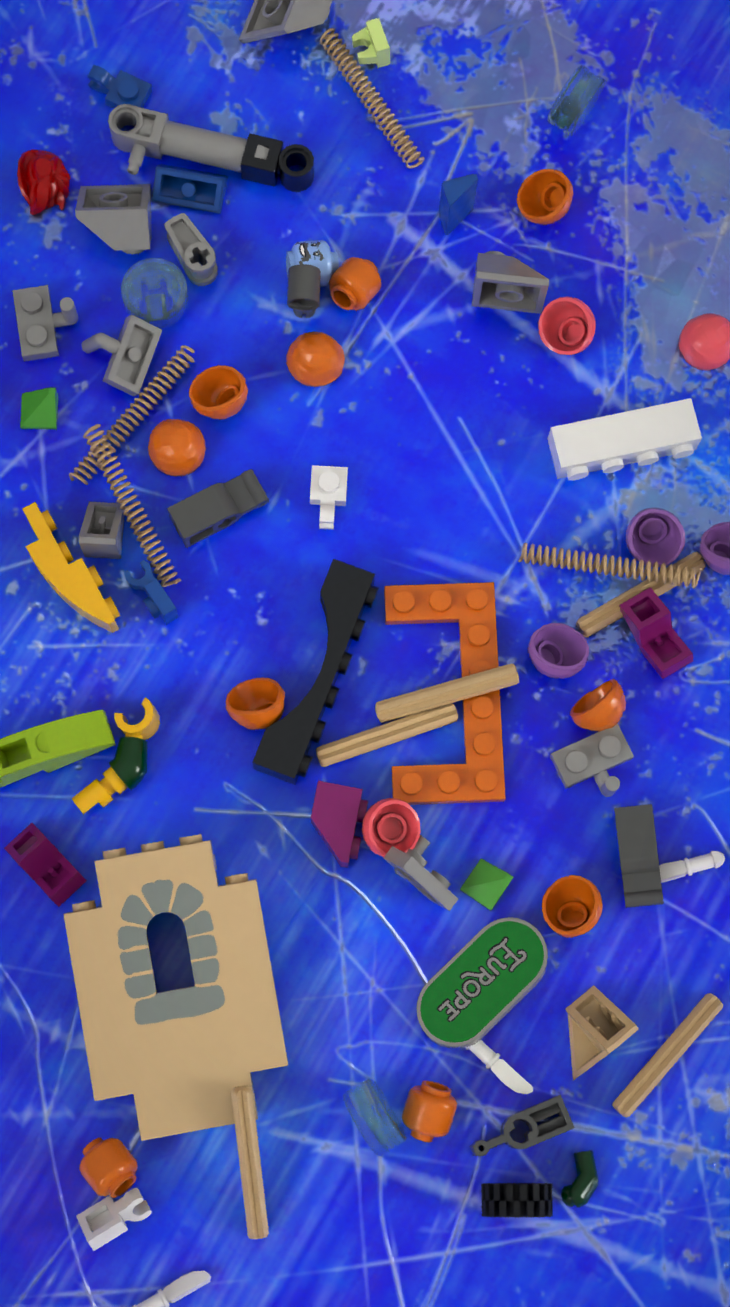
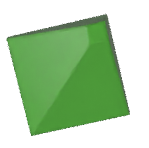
M45 388L22 393L20 428L57 430L58 393L56 388Z
M480 859L460 890L491 911L513 879V876Z

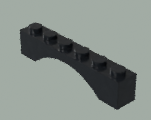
M333 559L320 591V602L326 617L328 631L327 651L322 669L312 689L301 703L283 719L266 728L252 762L255 770L294 785L299 776L306 777L313 758L307 755L312 741L319 743L326 726V722L321 721L322 715L326 707L333 708L339 692V688L334 686L339 673L346 674L353 654L347 653L352 640L359 641L366 621L360 618L365 606L372 608L379 588L373 586L374 573Z

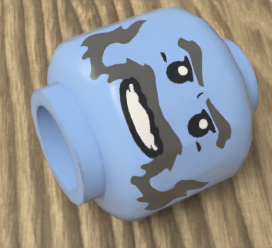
M324 240L296 242L292 250L286 252L287 277L289 268L294 265L306 264L316 266L321 271L320 287H325L329 285L332 274L339 268L337 252H331L328 243Z

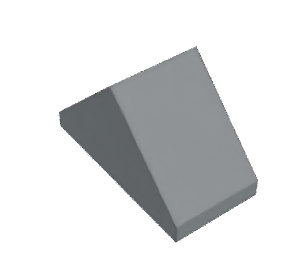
M88 503L79 533V545L84 557L121 559L125 516L123 515L125 510L120 509L122 503Z

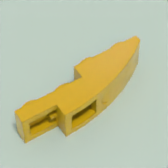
M36 502L22 508L38 538L37 541L25 547L51 588L70 607L95 625L112 633L119 630L115 619L121 615L111 596L104 599L98 587L104 584L95 566L92 565L87 568L82 558L68 564L74 559L65 541L56 542L52 532L57 530V526L49 511L46 510L41 513Z

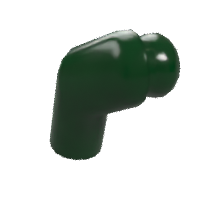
M593 1150L573 1153L578 1176L572 1185L564 1186L561 1191L562 1201L568 1207H582L587 1204L598 1186V1175Z

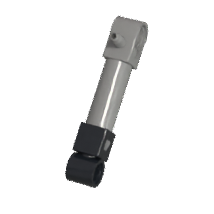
M122 104L115 107L108 118L114 145L119 150L131 153L127 171L132 175L138 174L144 156L161 160L164 154L240 172L244 180L270 186H276L279 176L282 185L292 192L306 190L314 180V157L312 152L303 145L293 144L283 149V141L251 133H249L248 139L173 122L169 121L168 114L140 108L131 104ZM126 125L134 126V128L130 131L120 130L123 126ZM294 165L304 167L303 170L298 172L292 171L289 168Z

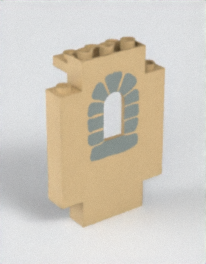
M202 834L179 838L180 846L169 848L164 847V841L142 844V852L126 855L125 848L102 851L103 859L94 861L102 906L96 907L95 900L72 904V912L63 914L94 1101L133 1094L141 1141L235 1124L231 1091L238 1086H251L255 1117L258 1120L251 1072L288 1066L257 879L249 880L248 873L226 876V884L219 885L211 840L203 841ZM169 912L177 915L185 926L195 986L157 993L147 937V926L155 915Z

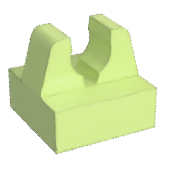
M376 18L366 21V27L352 36L353 48L361 45L368 47L365 51L357 53L359 64H376L377 68L390 65V47L380 19Z

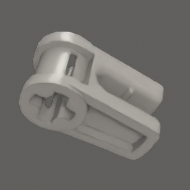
M185 213L172 217L164 224L167 240L188 279L198 286L211 284L218 275L214 249Z

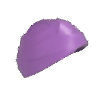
M647 508L638 512L630 521L626 530V544L630 553L637 561L642 559L644 565H646L647 561L650 560L651 567L657 561L658 567H661L662 563L668 565L676 560L683 551L685 532L681 522L673 513L661 508Z
M730 522L718 523L704 532L699 548L702 558L708 567L723 575H730Z
M550 623L543 625L533 633L528 645V653L534 667L540 673L551 678L563 679L576 675L585 667L589 656V646L585 637L574 628L562 623Z

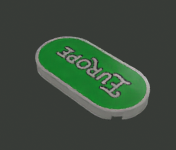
M510 917L497 919L481 929L422 988L417 1001V1017L427 1037L442 1047H469L479 1042L541 981L546 972L547 946L538 929L525 920Z

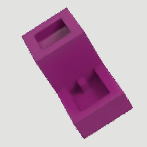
M651 587L619 605L642 654L662 679L694 661L693 653L672 628L671 612Z
M33 823L27 826L4 848L58 907L87 881Z

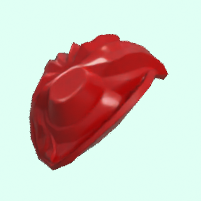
M29 150L22 153L18 161V185L23 197L30 205V214L36 215L56 204L59 205L60 210H64L66 199L69 195L70 175L65 169L62 160L57 155L43 150Z

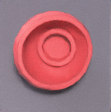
M566 296L552 300L544 307L539 317L538 331L542 342L551 351L560 355H574L586 350L595 335L596 322L594 314L590 307L577 298Z
M706 313L689 320L679 336V349L685 361L694 368L706 371L717 369L730 360V322L725 317L713 313Z
M387 798L373 804L364 816L362 822L364 841L374 854L384 857L392 846L405 853L409 849L413 850L420 838V820L416 811L408 803L400 799Z

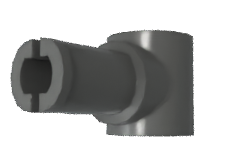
M300 264L294 265L288 270L287 305L293 309L294 314L299 318H302V314H306V318L312 317L320 305L321 271L316 266Z

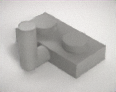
M48 285L12 290L24 362L59 356L55 328L77 323L78 314L74 301L69 297L63 298L60 301L62 312L53 313Z
M131 314L126 317L118 340L104 333H97L84 340L81 347L85 353H92L100 348L112 353L102 381L131 396H136L141 390L162 330Z
M618 723L613 728L597 732L550 754V758L565 789L594 777L601 794L605 797L613 796L620 787V780L615 776H609L607 770L632 760L634 757Z
M420 835L413 850L409 849L406 853L392 846L383 859L394 868L395 873L408 880L430 901L450 911L458 901V898L448 890L451 883L438 872L433 870L430 873L424 868L428 862L421 855L430 845V842Z

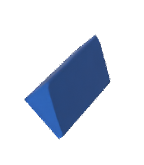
M159 164L156 166L152 201L221 213L228 176Z
M477 174L443 181L438 214L445 235H448L473 210L478 182Z

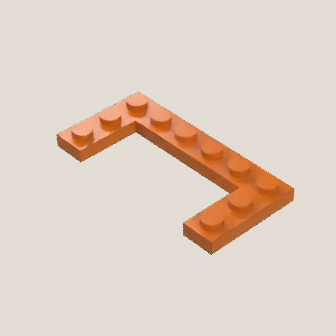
M494 582L384 586L386 625L459 623L461 678L499 667ZM500 690L462 700L465 764L392 766L393 798L400 799L409 805L505 801Z

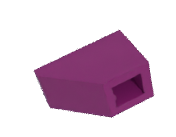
M318 781L311 814V824L339 865L348 868L350 858L356 860L358 858L361 837L354 836L357 822H363L368 800L361 799L363 789Z

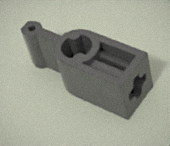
M250 469L226 483H217L168 507L167 510L169 518L182 542L188 548L234 524L242 515L269 503V499L255 473Z
M652 804L614 808L625 907L664 904Z
M557 1095L510 1115L501 1125V1135L487 1141L477 1140L472 1143L470 1148L473 1156H484L489 1152V1149L503 1143L514 1149H525L575 1127L561 1095ZM558 1113V1117L537 1125L536 1122ZM516 1120L525 1122L529 1128V1131L524 1134L525 1141L522 1143L515 1142L510 1136V1131L515 1129L513 1122Z

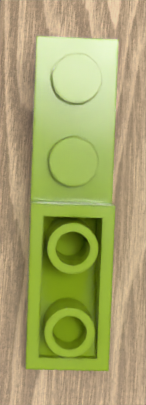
M102 709L62 718L1 738L0 788L42 770L50 773L115 746L116 743L105 711Z

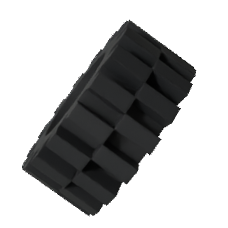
M481 1184L483 1217L553 1216L552 1184Z

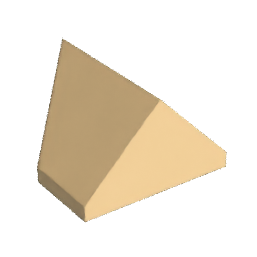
M592 986L565 1009L568 1014L573 1080L609 1055L639 1030L637 1025L595 986Z

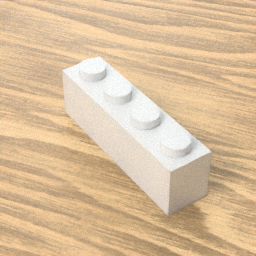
M689 398L554 426L550 428L547 440L557 479L568 477V480H579L587 477L589 472L603 470V473H612L623 469L624 465L637 462L639 466H646L657 462L660 457L672 455L673 458L678 459L690 456L697 449L702 436L692 399Z

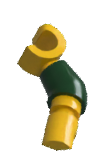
M146 697L141 703L145 709V716L140 723L129 725L123 713H114L115 722L118 728L125 734V737L119 740L115 757L109 762L111 767L102 773L105 777L100 781L96 778L71 798L83 814L98 802L104 808L114 800L112 795L115 792L121 794L127 788L132 790L143 780L147 772L148 743L146 740L158 731L160 725V715Z

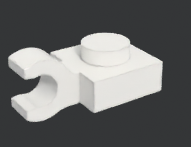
M312 465L310 504L320 505L319 529L334 530L335 506H346L348 467Z
M133 1188L117 1201H114L109 1195L76 1217L88 1244L95 1251L128 1230L125 1224L126 1221L136 1222L144 1220L151 1215L152 1211L147 1201L143 1199L139 1189Z

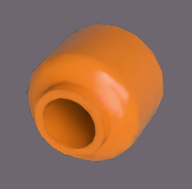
M358 257L346 259L330 278L329 289L331 298L335 304L344 310L358 311L364 309L381 289V277L375 264L367 259Z
M425 1080L422 1081L421 1085L410 1089L401 1119L404 1125L411 1129L410 1135L413 1138L424 1142H432L434 1137H444L449 1133L457 1109V1102L451 1095L452 1090L449 1087Z
M96 1138L83 1149L84 1157L80 1162L79 1170L98 1196L110 1195L112 1198H116L124 1194L136 1182L137 1161L121 1140L117 1138L105 1140Z

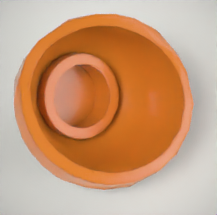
M543 169L531 174L524 180L518 190L517 205L522 216L529 222L540 225H548L560 220L567 214L572 204V183L559 170Z
M308 332L299 335L289 346L286 354V364L295 380L309 387H321L330 384L341 375L344 368L345 357L341 345L333 337L323 332Z
M225 365L213 366L204 370L192 381L189 389V397L193 407L201 415L220 420L237 414L244 406L248 394V387L243 374L235 368Z
M167 419L160 422L152 430L148 443V453L152 463L159 471L170 476H186L193 473L203 462L206 451L205 439L199 428L194 424L180 419Z
M264 677L249 679L236 685L227 694L226 710L233 720L246 729H266L280 720L284 712L285 691L273 679Z
M611 679L593 691L586 693L574 704L570 711L573 722L578 727L600 732L613 728L620 721L626 708L622 686L617 680Z
M569 875L556 880L547 888L542 900L544 920L555 933L565 938L577 937L590 931L597 924L603 912L602 897L597 886L590 880L576 875Z

